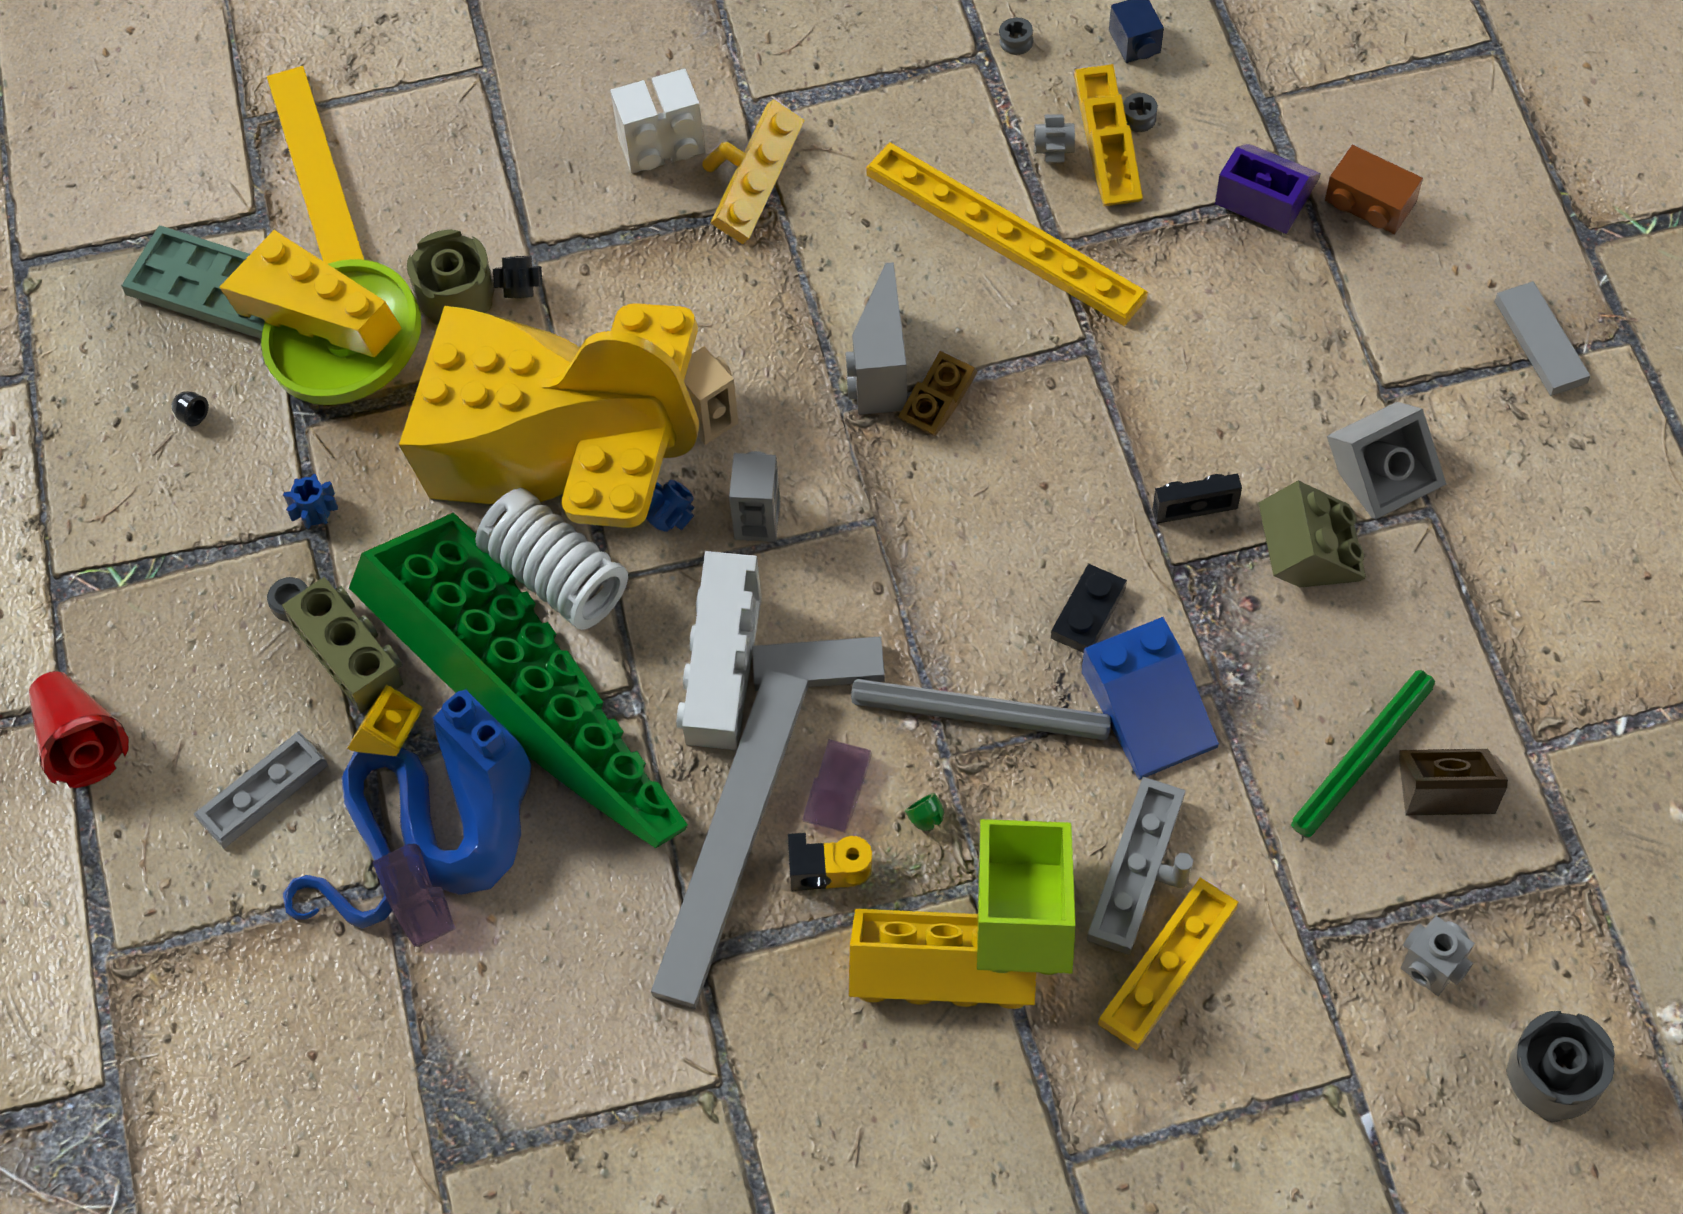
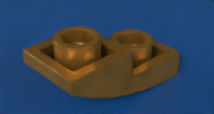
M939 351L923 382L917 381L898 418L936 436L970 387L978 373L976 368Z

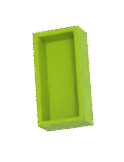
M980 819L977 970H991L996 973L1018 971L1039 972L1044 975H1054L1057 973L1073 974L1075 901L1071 823Z

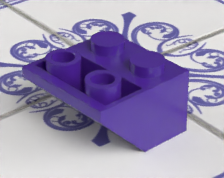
M1251 144L1237 146L1219 174L1215 204L1287 234L1320 179L1321 173Z

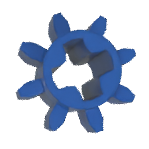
M313 474L311 477L294 479L291 492H284L283 494L288 505L286 510L290 520L295 521L301 518L307 529L311 525L327 524L330 512L338 510L335 497H333L335 491L332 483L329 481L321 485L316 474Z
M669 480L663 486L656 482L646 517L647 521L655 528L664 532L672 530L674 526L683 530L694 517L692 513L694 506L691 505L694 500L692 493L675 480Z

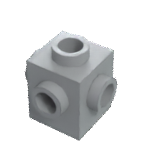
M1436 915L1426 928L1419 923L1407 937L1403 946L1408 949V952L1400 969L1409 974L1415 982L1426 987L1439 997L1450 982L1458 985L1471 969L1473 962L1467 958L1475 943L1469 939L1467 933L1459 925L1450 921L1445 922Z

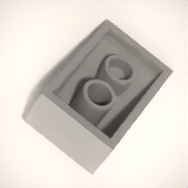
M894 262L885 263L852 334L853 351L845 352L849 400L857 399L858 415L902 411L907 401L906 357Z

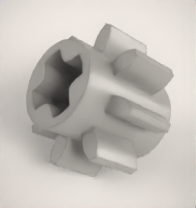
M1063 114L1044 115L1045 124L1034 125L1035 154H1045L1046 163L1064 162V153L1075 152L1074 123H1064Z

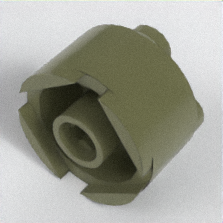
M452 229L437 231L422 238L417 243L418 249L412 257L409 255L407 260V271L419 308L436 325L439 324L444 306L466 308L482 313L488 312L492 306L494 294L493 277L483 244L474 236L471 239L463 236L461 231Z

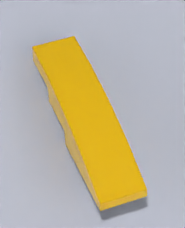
M1114 65L1075 69L1074 79L1082 121L1103 207L1141 202L1143 196L1131 128L1126 122L1122 94L1118 93Z

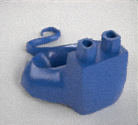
M466 689L458 691L443 703L442 709L433 717V722L463 825V840L458 849L445 851L437 845L430 814L429 778L418 755L405 748H401L397 756L354 751L342 776L344 804L381 875L384 897L375 909L362 912L355 909L326 879L304 875L292 879L283 892L286 913L295 920H305L319 912L318 908L305 914L297 913L293 909L292 898L297 890L304 888L319 890L349 924L362 929L386 920L398 905V870L386 839L364 796V780L372 770L383 767L393 771L399 783L401 833L409 867L421 883L458 895L491 889L513 866L521 838L520 807L531 780V764L523 746Z

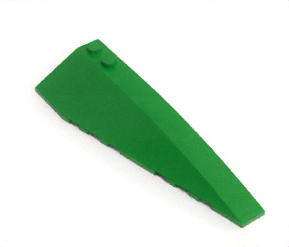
M454 512L361 553L349 589L455 693L466 689L495 719L510 731L523 746L527 756L588 803L654 848L661 846L686 830L688 824L659 782L651 781L644 772L646 763L637 751L631 753L621 737L624 731L615 718L610 720L601 709L604 702L569 651L561 650L554 641L557 635L549 622L542 623L533 610L536 603L527 591L521 592L515 584L516 578L513 574L508 573L501 564L494 562L489 554L482 552L476 546V533Z

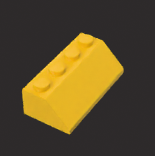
M855 909L850 940L849 997H859L863 1001L873 1003L881 1002L885 999H905L907 1002L917 1005L928 1004L931 1001H949L962 1007L975 1006L978 1003H992L1007 1009H1018L1024 1005H1035L1036 972L1010 971L996 973L991 970H977L978 914Z

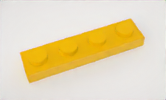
M1200 877L1102 1013L1098 1025L1135 1050H1138L1232 917L1239 902Z

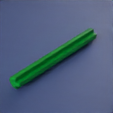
M1417 670L1413 673L1293 817L1291 826L1296 832L1305 838L1311 837L1431 693L1435 685V680L1432 676L1427 675L1423 670Z

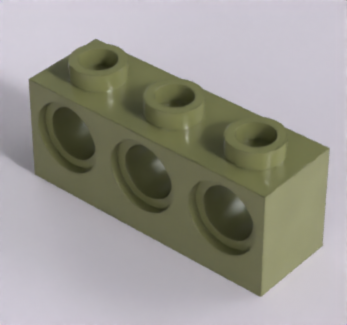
M323 577L282 604L292 628L360 713H363L373 705L386 685L391 686L395 690L404 685L398 668L402 666L401 660L390 645L387 644L382 648L375 638L379 635L370 620L365 615L358 618L351 610L355 605L342 586L334 589L330 582ZM323 610H330L323 616H316ZM354 639L348 645L339 646L344 640ZM369 669H378L375 673L371 675H362L365 671Z

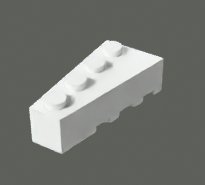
M705 551L701 586L698 589L696 600V624L692 626L690 634L691 663H686L683 676V689L687 690L685 703H679L676 720L677 728L683 729L686 745L730 750L738 749L753 656L752 646L755 643L762 598L757 556Z

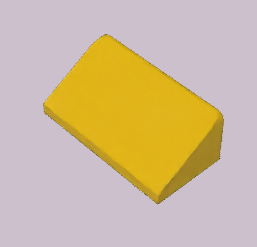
M386 685L369 709L347 749L362 753L397 756L423 709L422 706L391 686Z

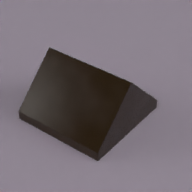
M1488 748L1399 750L1405 816L1496 814L1507 790L1508 779Z

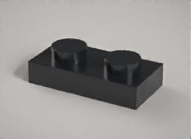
M1238 473L1226 476L1214 474L1203 480L1187 483L1176 481L1170 482L1163 487L1155 488L1152 511L1156 524L1238 509L1242 492Z
M1088 563L1051 630V639L1084 653V648L1096 644L1126 589L1127 580Z

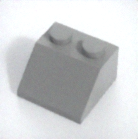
M1395 402L1327 436L1340 476L1373 519H1378L1446 485L1422 408Z

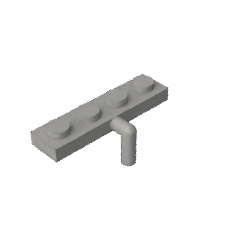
M1142 777L1088 931L1087 941L1131 955L1155 882L1159 881L1177 888H1183L1189 883L1193 866V858L1189 854H1178L1175 857L1173 867L1162 864L1186 790Z

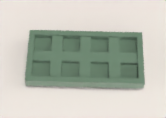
M159 225L121 285L125 295L247 335L262 338L265 321L253 315L248 318L237 314L219 288L250 254Z

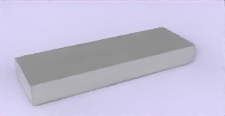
M1534 281L1497 293L1494 302L1549 395L1552 396L1588 384L1590 379L1589 372Z
M881 636L752 646L755 691L759 690L766 669L808 680L809 687L853 684L857 679L885 682Z
M298 731L196 811L194 815L217 843L225 849L328 766L327 761Z

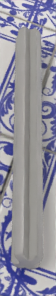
M863 679L854 681L851 692V700L855 705L1106 740L1110 731L1111 718L1108 714Z

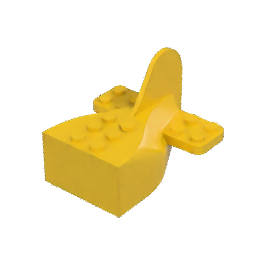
M627 304L617 311L611 331L593 334L579 347L569 340L545 330L471 309L444 306L399 446L429 499L494 504L506 493L514 489L523 488L537 497L540 502L563 494L562 507L568 519L574 523L622 528L636 527L648 515L663 458H675L688 453L695 445L699 420L684 382L698 332L695 316L689 308L681 306Z

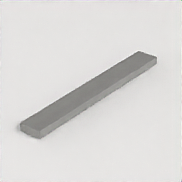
M770 669L765 671L651 989L653 997L694 1009L697 1007L809 687L808 680Z

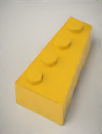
M275 230L264 239L219 287L239 315L248 318L253 315L262 318L265 323L280 327V325L297 329L299 334L311 338L316 335L328 339L333 345L374 358L402 329L386 301Z

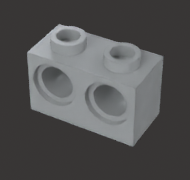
M752 451L746 454L734 453L729 493L735 540L776 542L781 499L776 455H767L759 451Z

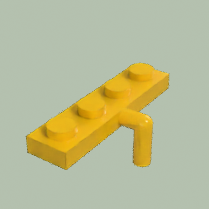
M773 99L766 105L744 152L729 142H722L703 160L702 166L707 172H714L726 160L737 166L710 224L741 244L750 239L805 121L803 118Z

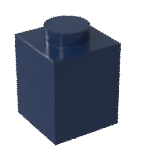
M1126 0L1111 5L1109 32L1125 63L1147 59L1161 53L1164 27L1150 0Z

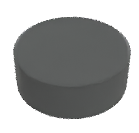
M286 577L276 581L270 587L267 594V602L275 617L288 621L282 604L308 588L304 581L295 577Z

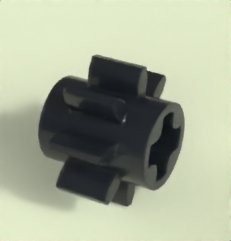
M532 256L502 257V267L493 269L494 288H503L504 298L534 297L533 287L543 285L542 266H532Z

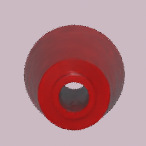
M53 671L45 673L31 684L29 700L41 768L50 782L57 784L56 781L67 783L69 788H80L95 784L110 776L117 769L114 763L121 754L125 757L129 750V737L122 724L63 672Z

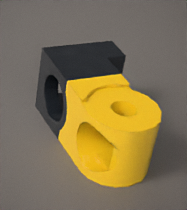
M806 833L788 834L791 891L854 887L863 884L871 875V846L861 837L848 836L842 838L837 843L806 844Z

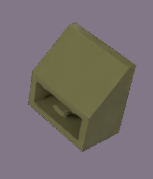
M1299 480L1258 502L1274 577L1300 588L1359 582L1366 578L1363 565L1364 552L1358 543L1354 525L1356 523V516L1349 504Z

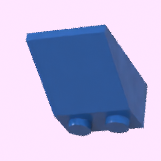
M1164 617L1084 648L1081 672L1103 714L1110 716V727L1139 780L1142 777H1148L1218 748V740L1183 651Z

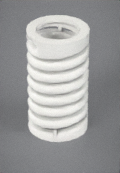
M518 488L503 495L487 511L477 529L476 546L482 552L489 554L494 562L501 564L508 573L513 574L520 583H524L541 600L548 602L552 609L558 611L563 618L577 629L585 630L599 623L615 607L628 582V571L620 563L611 562V558L606 552H600L595 543L588 542L582 533L576 532L575 528L571 524L565 523L561 516L553 514L548 506L541 505L539 499L527 489ZM504 511H507L494 527L493 525ZM601 585H604L601 591L591 600H589L598 591Z

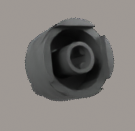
M1549 1011L1532 1020L1523 1031L1511 1052L1506 1068L1507 1076L1518 1099L1544 1120L1558 1122L1576 1118L1588 1112L1596 1104L1612 1081L1614 1074V1046L1606 1031L1588 1016L1579 1013L1575 1016L1561 1013V1011ZM1563 1063L1566 1067L1562 1068L1559 1065Z

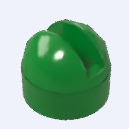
M935 793L924 796L905 809V813L911 823L923 831L933 830L934 824L940 825L944 818L942 803Z

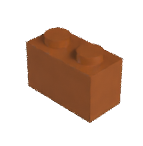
M1352 144L1329 177L1325 201L1341 211H1347L1369 222L1372 226L1382 228L1395 235L1417 203L1423 177Z

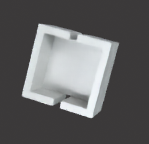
M686 69L652 78V84L663 109V112L659 114L656 112L644 80L610 90L618 140L631 174L643 170H652L664 165V159L671 158V161L675 162L705 153L700 105Z

